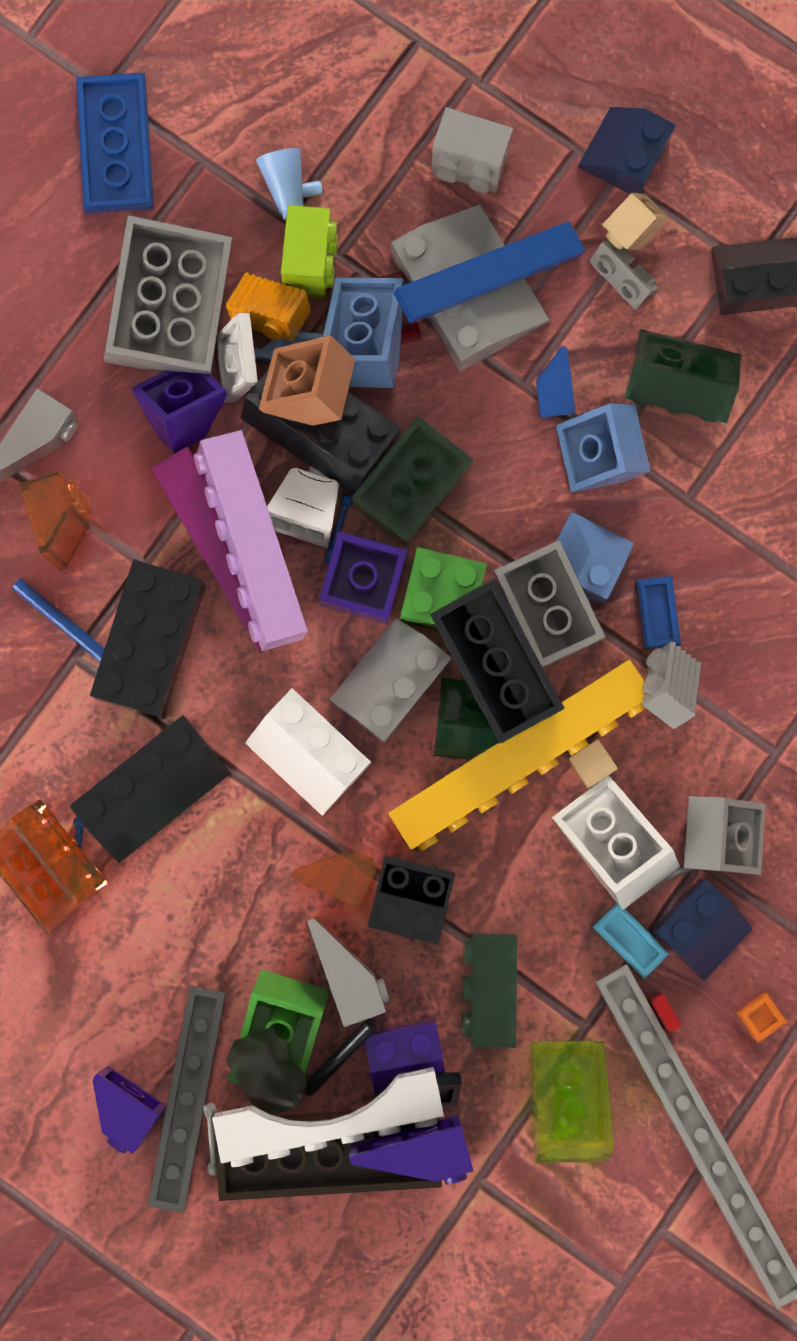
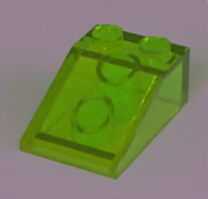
M604 1041L532 1042V1126L535 1163L608 1162L614 1149Z

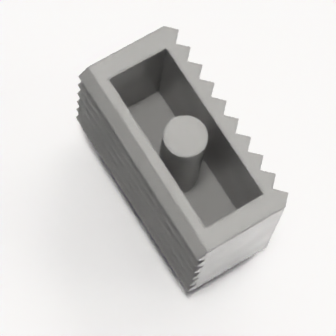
M670 642L663 648L655 649L647 658L646 665L648 666V671L642 686L644 697L642 698L643 702L641 705L668 726L675 729L695 717L701 662H696V658H691V654H686V650H681V646H676V642Z

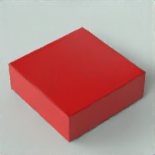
M657 992L648 997L649 1000L647 1001L664 1030L671 1033L682 1027L663 993Z

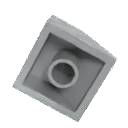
M689 796L686 812L687 832L686 844L684 846V868L761 875L766 804L721 797Z

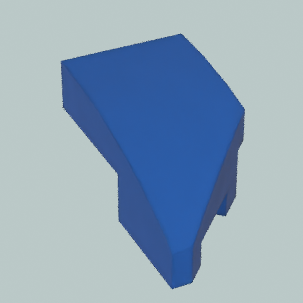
M566 346L559 347L555 356L537 375L539 378L536 380V391L540 418L575 414L571 371Z

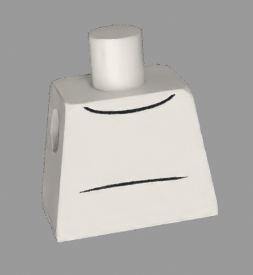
M311 466L308 471L298 468L290 469L267 506L274 530L328 548L339 483L329 479Z

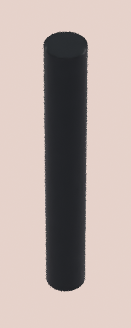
M371 1018L366 1019L302 1085L303 1092L308 1096H313L377 1030L376 1022Z

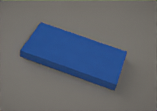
M145 73L76 77L83 206L85 213L154 209Z

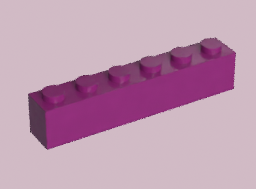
M185 447L152 466L151 470L251 638L248 622L252 620L248 608L243 609L238 598L237 588L241 586L237 574L232 575L227 564L226 554L230 552L226 540L221 541L216 530L215 522L219 518L215 507L210 508L206 499L205 487H208L204 474L199 475L194 455L191 454L188 447ZM255 642L254 644L258 649L259 653L261 654L262 652H264L261 651L259 642Z

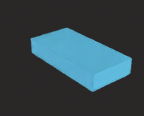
M617 902L592 926L643 979L669 955L664 947L626 909L622 910Z

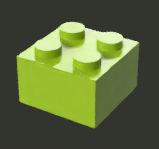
M288 205L281 267L282 283L287 286L291 285L293 288L297 287L299 290L304 289L307 292L308 298L326 299L327 288L334 287V256L331 255H337L338 234L337 222L331 221L330 208Z

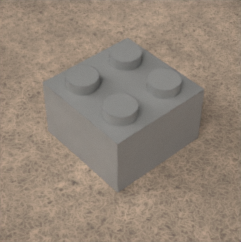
M445 107L433 144L431 173L436 174L439 179L453 183L459 181L469 184L471 189L478 192L487 193L491 191L496 193L509 155L513 128Z

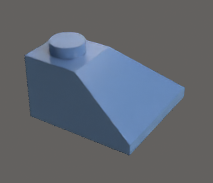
M571 511L557 541L560 540L586 597L603 605L608 599L634 543Z

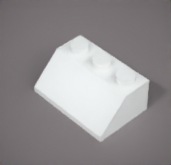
M293 688L272 708L245 742L322 816L371 765L370 760Z

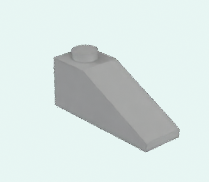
M36 388L0 443V482L58 449L63 441L68 442L78 426L76 423L78 418L74 412Z

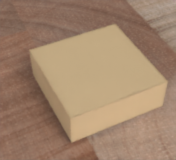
M599 739L568 759L587 789L618 769Z

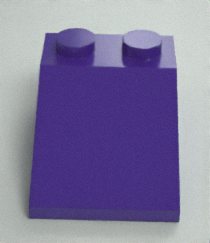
M458 1115L439 1120L437 1124L432 1126L414 1127L350 1146L349 1158L351 1165L435 1182L444 1180L446 1185L461 1182L467 1179L466 1173L473 1172Z

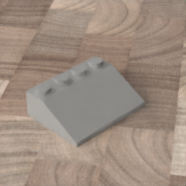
M479 204L421 225L392 241L391 257L399 271L403 272L408 284L505 245ZM525 279L427 317L459 372L464 371L550 321Z
M128 215L103 362L137 369L210 374L232 237Z

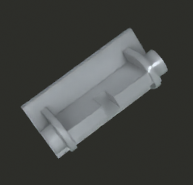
M604 240L589 262L618 291L621 297L637 310L647 297L650 298L659 289L655 285L656 279L652 278L640 264L632 269L629 265L635 259L624 248L619 250L609 240L607 242Z

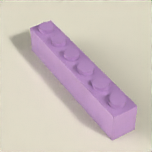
M242 430L200 440L197 454H194L195 465L199 475H205L208 487H205L206 499L210 508L215 507L219 518L215 522L219 539L221 541L226 540L230 552L226 554L227 564L231 574H237L241 586L237 588L238 598L242 608H248L252 620L248 622V628L253 642H259L261 651L303 640L308 630Z

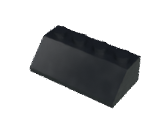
M797 237L714 246L711 248L720 315L797 307Z
M495 579L489 580L430 614L500 744L565 709Z
M182 715L69 807L90 834L118 863H121L228 777L231 772L189 719Z

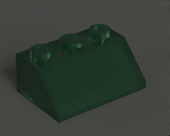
M640 329L627 378L624 398L631 399L639 405L650 404L662 407L675 414L686 413L698 416L706 422L727 424L739 390L741 354Z

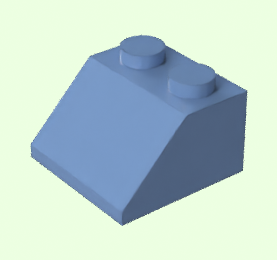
M609 403L556 425L571 492H580L618 484L651 472L635 404Z

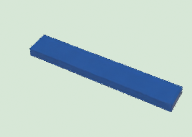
M568 221L396 288L393 294L409 323L412 324L578 258L586 250Z

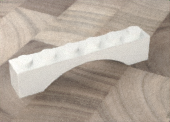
M434 1067L398 1074L390 1085L370 1103L350 1114L331 1120L313 1122L287 1120L268 1114L253 1105L215 1113L212 1120L221 1163L231 1162V1167H239L253 1163L254 1156L268 1154V1159H277L290 1155V1149L301 1146L305 1147V1151H315L327 1147L326 1141L341 1138L343 1144L363 1140V1133L378 1130L379 1136L398 1133L401 1131L400 1126L415 1123L416 1128L437 1124V1118L443 1117L444 1114Z

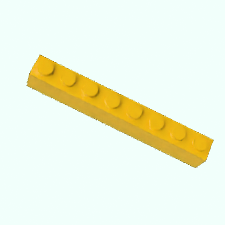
M627 660L563 701L562 704L565 709L505 742L492 746L390 811L388 816L410 850L418 847L420 852L424 851L439 841L435 835L447 827L452 833L469 822L465 815L478 808L482 814L499 803L496 795L506 789L513 794L529 784L526 776L538 770L543 775L559 764L556 759L557 756L565 751H568L572 756L588 746L586 738L593 733L598 732L602 737L619 725L615 720L627 712L630 718L646 709L641 705L643 702L642 698L644 697L642 689L644 680L631 660Z

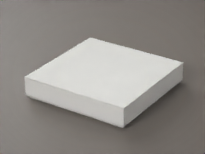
M237 313L216 336L220 384L227 392L224 403L236 402L258 383L250 313Z

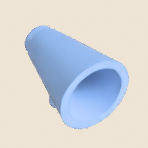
M300 148L282 149L267 153L256 159V163L280 214L283 216V220H286L288 205L303 206V198L322 194V185L319 180L302 184Z

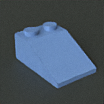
M335 278L323 337L331 335L355 359L349 387L394 388L400 359L403 310L393 293L396 288L404 285L403 278Z

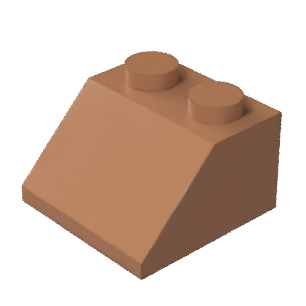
M331 335L274 349L259 409L266 414L312 426L341 420L355 359Z

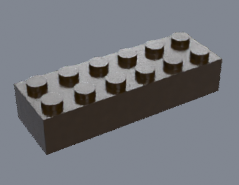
M354 1111L277 1115V1117L287 1120L313 1122L331 1120ZM415 1123L401 1125L400 1129L403 1131L414 1128ZM378 1130L363 1133L364 1139L353 1143L343 1144L341 1138L326 1141L327 1147L315 1151H305L304 1146L290 1149V1155L277 1159H268V1154L254 1156L253 1163L239 1167H231V1162L221 1163L216 1140L219 1201L442 1187V1180L435 1182L351 1165L349 1158L350 1146L382 1137L379 1136Z

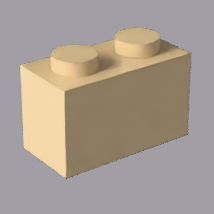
M631 193L602 225L609 231L606 234L607 239L619 250L623 247L626 250H641L670 218L646 194Z

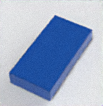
M672 576L636 580L644 651L663 648L670 642H676V646H681Z

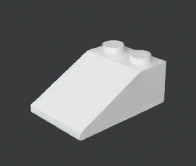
M609 775L552 817L553 821L622 910L680 867L674 850Z

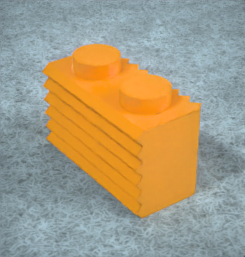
M248 272L243 275L226 303L230 320L237 313H250L251 329L263 332L265 336L276 341L281 338L292 342L295 341V336H298V331H301V327L304 326V322L311 312L307 292L304 289L299 290L291 285H281L279 282L275 283L267 278L262 279L260 276L256 277Z

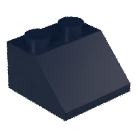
M610 107L582 157L578 168L628 194H641L668 146L676 124L644 108Z
M698 879L651 932L705 981L752 930V927L736 907L709 881Z

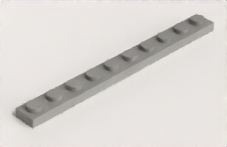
M625 964L594 981L772 1304L776 1309H779L797 1298V1269L628 965Z

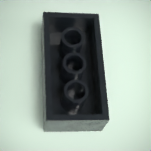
M267 370L245 397L240 419L314 469L320 471L329 479L337 481L341 487L357 496L393 450L402 427L350 392L347 393L342 419L312 426L263 413L259 406L268 374Z
M133 559L89 696L102 702L164 720L206 585L202 579Z

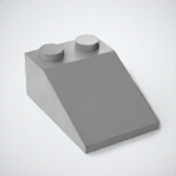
M318 917L309 919L307 923L343 1026L347 1027L385 1013V1003L390 1002L391 998L384 978L377 980L375 973Z

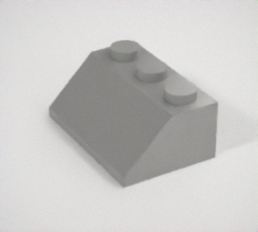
M560 540L494 570L496 582L543 669L571 657L606 638Z
M395 618L329 701L381 743L385 744L447 668L452 657L423 634Z

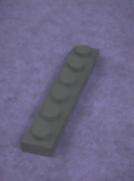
M190 986L148 1201L149 1207L181 1213L185 1212L204 1114L203 1106L206 1104L227 992Z

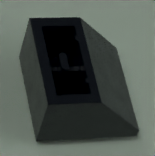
M385 856L367 927L439 944L456 873Z

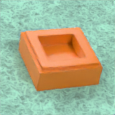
M762 992L735 1012L757 1043L787 1023L767 992Z

